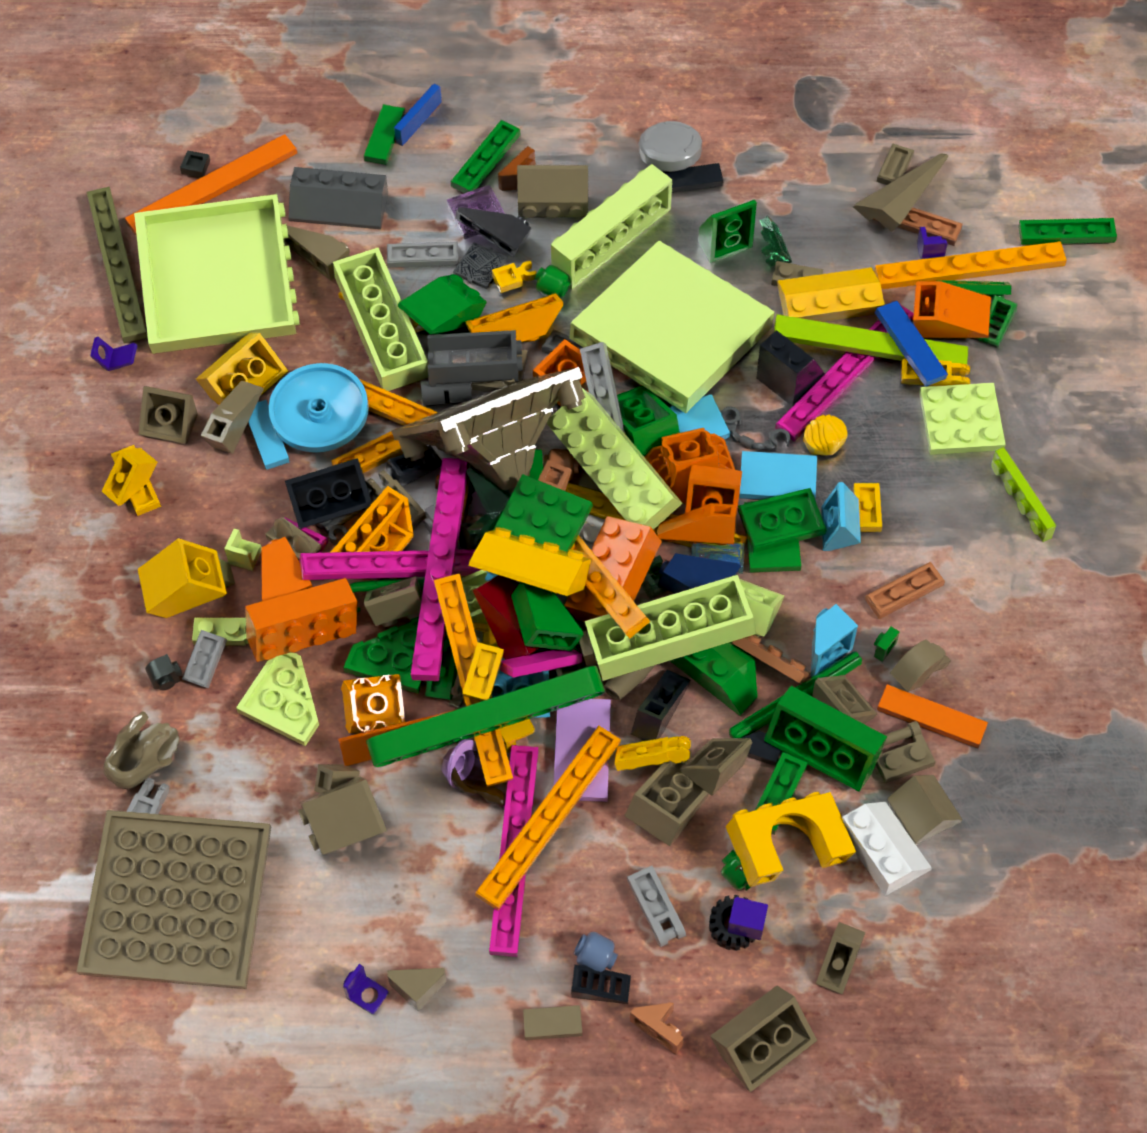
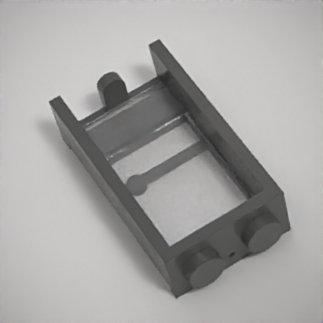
M516 330L427 335L430 387L436 386L437 383L455 384L515 379V382H517L518 371H523L522 356L517 357V355H522L521 340H516Z

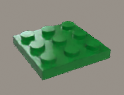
M522 474L493 530L496 527L505 528L511 531L510 535L517 537L528 535L534 537L537 543L543 545L544 542L559 545L560 550L568 552L573 547L593 504L589 500Z

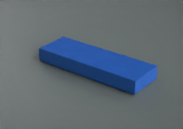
M432 84L394 127L397 144L403 146L442 103L440 86Z

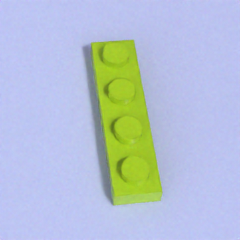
M1002 447L995 450L991 463L995 475L1000 476L1004 482L1006 492L1013 496L1020 513L1029 520L1034 534L1039 535L1043 542L1052 539L1056 524L1006 449Z

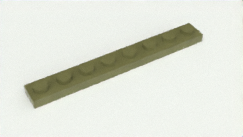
M110 187L88 191L87 196L123 342L128 343L148 338Z

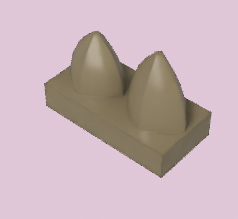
M284 517L276 519L274 526L265 534L269 541L286 537L299 562L301 553H318L321 550V545Z

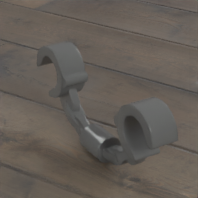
M730 406L721 411L722 417L727 415L735 417L733 420H726L725 423L732 437L740 445L749 449L777 450L775 438L782 437L786 441V446H789L790 434L784 429L770 431L769 440L765 441V443H755V440L745 435L740 436L735 432L736 426L741 425L738 409Z

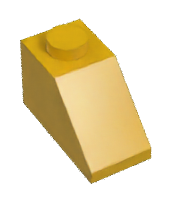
M142 448L121 450L101 492L118 506L123 505L149 482L158 462Z

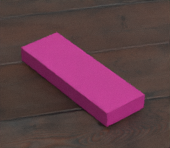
M555 649L501 661L499 670L514 678L582 663V653L574 649L572 651Z

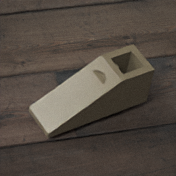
M241 381L212 412L201 437L211 447L233 454L264 388Z

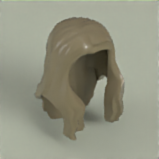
M143 711L139 715L134 716L129 724L124 726L118 733L114 748L105 759L103 768L107 779L118 788L131 789L141 784L155 771L170 765L173 754L178 750L177 746H179L180 740L176 728L170 727L169 723L161 724L158 722L141 732L139 730L149 717Z

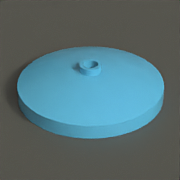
M327 363L310 364L290 372L276 385L269 400V416L276 434L287 445L305 452H326L347 444L362 430L369 410L367 394L358 377L343 367Z

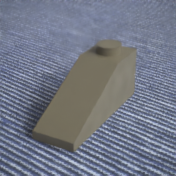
M287 225L288 238L284 239L285 244L289 245L293 251L331 281L335 277L333 262L350 257L348 246L344 242L337 241L332 236Z

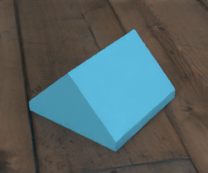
M838 482L821 506V516L827 529L826 534L822 535L823 551H832L861 543L859 499L843 482Z

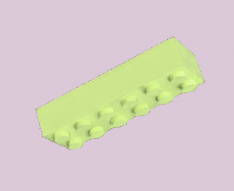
M651 164L645 170L639 171L630 182L624 183L615 194L608 196L595 210H590L585 218L578 223H574L566 233L554 239L551 244V265L568 274V282L571 283L569 288L571 290L671 210L672 179Z
M379 248L334 261L335 279L381 388L390 391L429 378L428 360L408 315L398 307L401 298Z
M583 389L586 398L581 400L582 405L572 409L562 406L548 419L546 424L626 521L650 526L654 530L683 503L594 396Z
M738 575L637 605L650 622L630 639L610 614L585 621L603 681L756 634L754 617Z

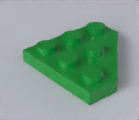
M419 616L412 618L411 622L398 628L394 626L385 630L367 642L363 643L361 641L354 644L343 667L344 672L363 678L399 674L401 689L419 694L423 681L412 680L411 678Z

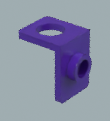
M95 337L90 357L107 371L115 370L134 363L137 344L131 343L113 349L100 337ZM99 346L105 351L104 359L99 356Z
M358 964L356 969L351 971L344 981L343 988L347 999L370 1014H375L389 994L386 988L366 976L364 967L361 964ZM368 988L375 989L378 992L377 1000L373 1003L364 1002L362 1000L364 990Z

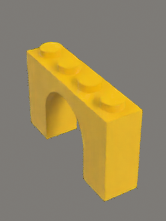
M814 792L800 800L789 798L780 805L773 806L769 803L751 812H748L747 809L740 810L732 815L733 818L725 826L735 852L740 858L749 887L775 881L784 871L771 838L772 827L778 824H789L801 829L810 839L822 868L845 863L856 852L831 792L824 794Z

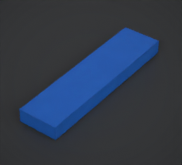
M898 301L878 307L875 311L876 316L926 387L946 379L948 373Z

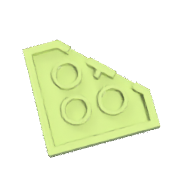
M293 652L268 660L236 707L238 713L304 746L307 745L319 726L301 656Z

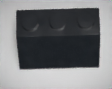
M358 458L285 481L299 529L368 509L372 504Z

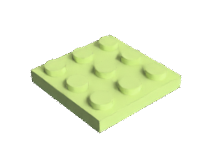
M994 383L920 387L919 394L930 455L995 451L1002 447L1005 448L1006 444Z

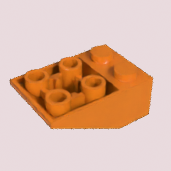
M916 281L913 324L923 338H989L991 297L941 281Z

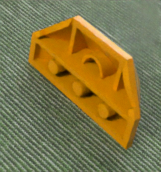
M555 293L544 298L465 321V325L471 333L516 330V340L531 342L548 332L563 307V301Z
M387 486L330 553L402 551L414 537L408 498Z

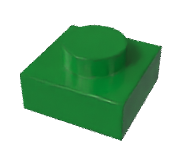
M891 626L885 634L881 632L874 642V646H876L874 657L881 662L886 659L897 644L900 631Z

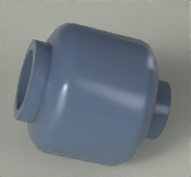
M590 932L588 935L583 934L573 953L577 956L576 962L578 965H584L599 972L604 971L605 968L611 969L618 954L614 953V942L597 932Z

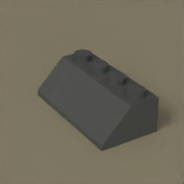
M294 167L290 183L289 221L381 230L388 198L386 175Z

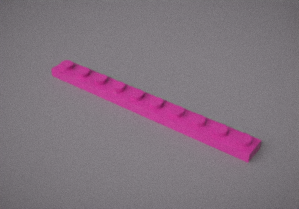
M443 458L411 669L412 680L439 681L446 626L434 580L454 575L469 463L458 458Z

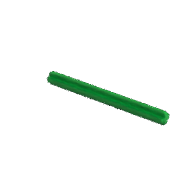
M853 651L795 688L812 696L814 684L818 678L846 675L862 664V658L856 651ZM783 695L729 729L730 737L743 738L771 722L777 703Z

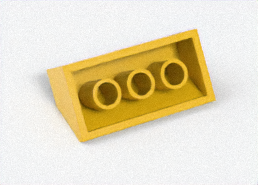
M872 267L777 281L784 316L827 322L876 315V309L884 306L881 284Z
M496 527L493 531L485 532L469 562V566L568 596L584 590L591 559L583 557V552L571 549L566 552L560 550L557 544L544 542L543 545L535 542L534 537L528 535L517 537L510 535L511 531L508 529Z

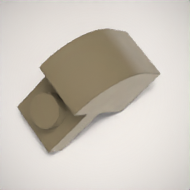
M925 639L910 649L900 659L890 674L909 692L922 687L933 672L945 669L951 660L946 656L943 648Z

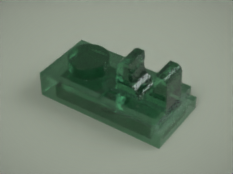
M769 216L764 217L760 220L763 227L761 234L767 243L770 242V244L762 248L761 252L766 257L772 254L765 262L770 267L776 265V261L791 263L792 259L778 225Z

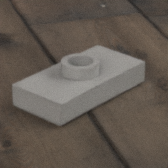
M201 630L182 679L209 688L227 639Z

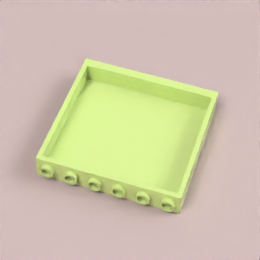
M277 194L134 213L148 344L152 354L239 342L248 333H260L263 338L296 334L295 325H300L298 310L293 311V303H297L295 289L290 288V282L294 281L292 267L287 265V260H291L289 245L285 246L284 239L288 238L287 225L282 224L281 217H286L284 203H279Z
M658 241L571 322L569 339L583 348L604 342L607 346L611 366L684 413H687L772 328L775 312L768 306L761 304L748 294L735 288L729 282L722 280L709 270L696 264L690 258L675 251L672 247Z

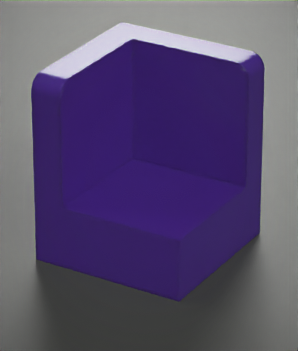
M920 227L917 240L920 259L944 257L948 245L947 240H942L941 236L927 237L926 228Z
M736 897L729 920L728 933L761 940L768 904Z

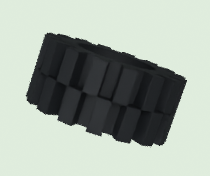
M728 895L724 897V901L718 900L716 907L713 906L709 919V931L712 932L711 937L713 940L717 939L719 946L725 944V949L730 950L731 947H735L736 951L740 950L741 946H744V948L749 947V943H753L756 939L728 933V929L724 925V919L731 914L734 899H730Z

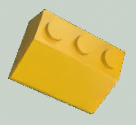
M248 333L199 375L196 380L207 395L220 405L241 381L263 387V394L284 376L288 370L260 333Z

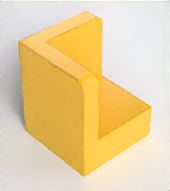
M530 719L500 728L506 753H511V746L516 745L517 740L535 732Z

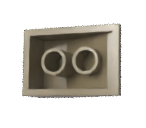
M670 760L669 762H664L634 794L625 814V817L668 846H671L684 831L710 795L681 772L680 768L686 761L677 764Z

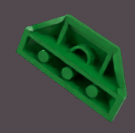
M733 641L670 660L671 663L739 716L758 697L755 658L734 645Z

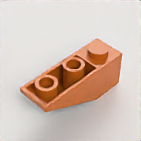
M710 503L673 517L659 524L657 536L659 539H664L668 542L680 540L695 544L702 542L715 543L717 545L734 544L737 505Z

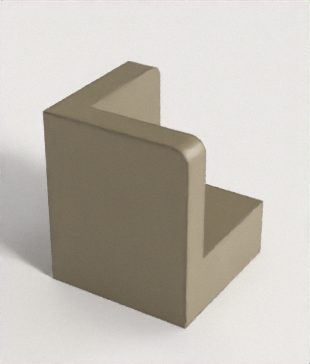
M318 764L314 791L322 793L358 778L360 771L344 764Z

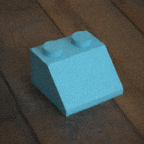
M837 604L829 610L827 608L823 609L816 617L812 641L811 677L834 664L853 650L858 625Z

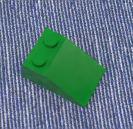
M755 200L713 214L699 227L698 243L710 263L753 248L757 208Z
M451 274L436 278L400 301L398 307L429 334H436L465 328V321L481 316L487 301L480 296L477 290L466 285L460 276Z
M641 385L617 395L625 435L643 456H646L653 447L661 446L662 437L680 433L677 415L649 389Z

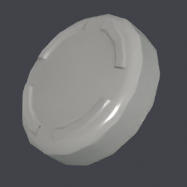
M677 121L657 123L647 128L640 136L639 154L641 160L648 166L653 164L660 171L675 172L684 170L694 165L701 157V136L699 132L687 124Z

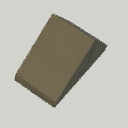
M445 968L387 971L390 986L418 1011L446 983Z

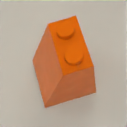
M286 537L272 540L262 547V601L313 587L310 580H302L300 562Z

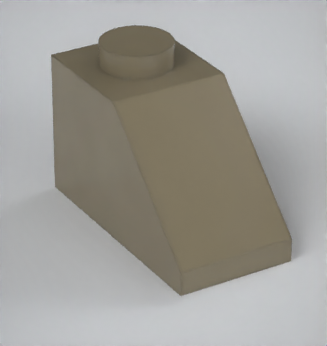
M841 922L838 923L816 984L843 994L866 932Z

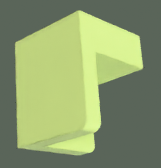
M233 529L224 548L229 564L253 571L262 551L260 544L243 540L238 529Z

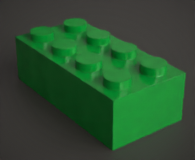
M790 686L777 703L764 741L793 757L807 762L808 765L860 792L873 773L887 736L803 691Z

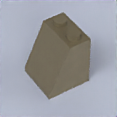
M361 776L300 802L302 809L298 810L302 823L303 825L309 824L313 833L308 836L314 851L319 849L322 855L387 831L368 782Z

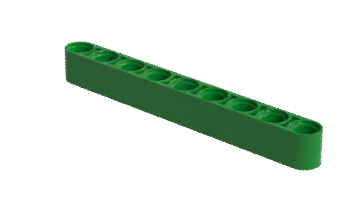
M591 666L374 736L366 740V744L374 768L383 767L460 742L464 739H470L598 697L605 693V689L597 666Z

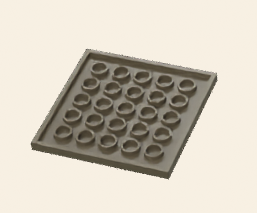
M107 810L77 973L88 976L247 989L271 825L267 823Z

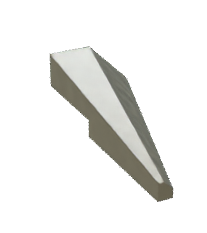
M942 153L857 202L853 208L868 221L875 218L890 232H893L902 223L949 156Z

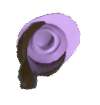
M464 739L455 748L447 751V754L443 757L441 770L451 787L457 788L465 794H479L488 803L498 804L501 807L505 806L506 799L503 792L493 786L487 787L477 746L473 740Z

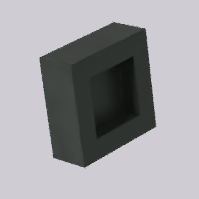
M187 150L180 166L181 174L202 178L211 161L209 154Z

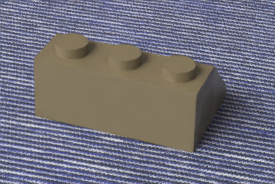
M517 165L518 217H586L588 213V165Z
M775 986L710 1036L722 1059L750 1092L817 1041L795 996L779 986Z

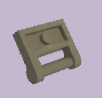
M913 721L908 723L907 727L885 734L887 739L884 746L908 737L912 738L913 743L885 753L881 752L876 763L881 777L886 784L933 767L936 761L922 735L918 722Z

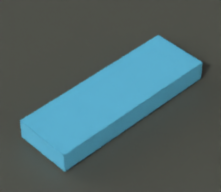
M267 400L257 402L248 424L265 469L268 470L290 461L283 441L273 429Z

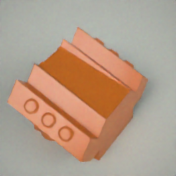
M704 428L662 437V445L653 447L645 456V459L684 504L687 501L691 465L735 470L725 439L715 433L710 434Z

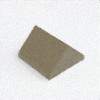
M144 386L138 435L186 444L198 416L193 396Z
M845 675L822 677L815 681L812 697L863 724H866L877 715L875 710Z
M712 738L680 770L685 776L712 796L744 765L752 741L750 738Z
M934 775L913 776L887 798L889 805L915 845L961 823L963 820Z

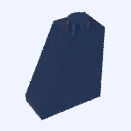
M675 553L670 561L665 560L658 572L662 575L658 585L676 594L738 575L741 565L733 562Z

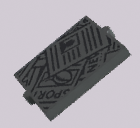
M473 242L454 269L453 274L467 280L469 284L474 283L488 289L494 280L492 270L504 266L508 259L507 256L493 251V248H486Z

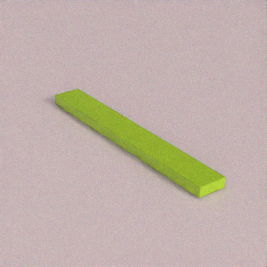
M778 314L775 318L774 332L777 330L793 343L900 361L905 358L889 333ZM924 339L938 360L967 364L968 346Z

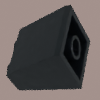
M777 330L760 344L756 379L792 407L825 374L813 357Z

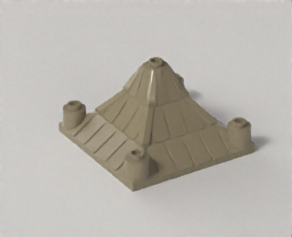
M579 367L523 379L394 429L391 432L394 440L399 441L405 458L410 457L411 461L418 460L426 456L424 452L429 450L427 445L436 446L438 450L472 464L478 472L501 490H509V493H513L522 474L530 475L536 449L535 444L553 412L552 407L558 401L561 406H567V409L582 405L581 400L586 398L579 381L582 378Z

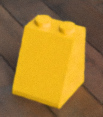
M178 538L138 568L145 608L149 614L168 618L227 594L217 550Z

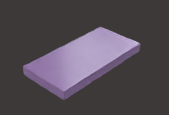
M589 699L557 710L554 785L598 725L610 732V699ZM609 759L579 801H608Z

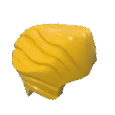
M821 415L806 426L803 442L808 451L814 456L833 455L844 445L847 439V428L839 418L831 415Z

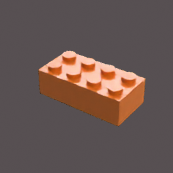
M607 516L591 551L634 601L662 541L650 526ZM586 585L584 590L569 595L564 605L576 620L583 622L609 614Z
M346 578L245 606L246 639L256 662L270 660L276 656L298 652L307 647L322 645L328 641L356 634L357 600Z

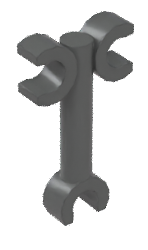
M369 488V489H368V490H369V494H370V497H372V496H373V492H372V489ZM364 510L316 524V526L324 529L329 534L330 542L333 545H337L338 541L335 535L341 533L345 536L348 532L343 524Z

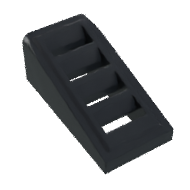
M428 445L429 450L424 453L430 462H426L424 458L411 461L410 457L405 458L404 454L387 460L386 472L393 480L396 479L401 486H404L442 466V460L433 447Z
M574 965L571 998L628 1004L631 975L609 970L599 972L584 965ZM582 977L587 978L586 988L581 987ZM593 979H599L598 990L592 989ZM605 980H610L609 993L604 992ZM616 981L622 982L620 995L615 994Z

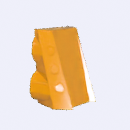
M399 674L344 680L342 682L341 690L346 720L345 727L349 734L367 732L405 722Z

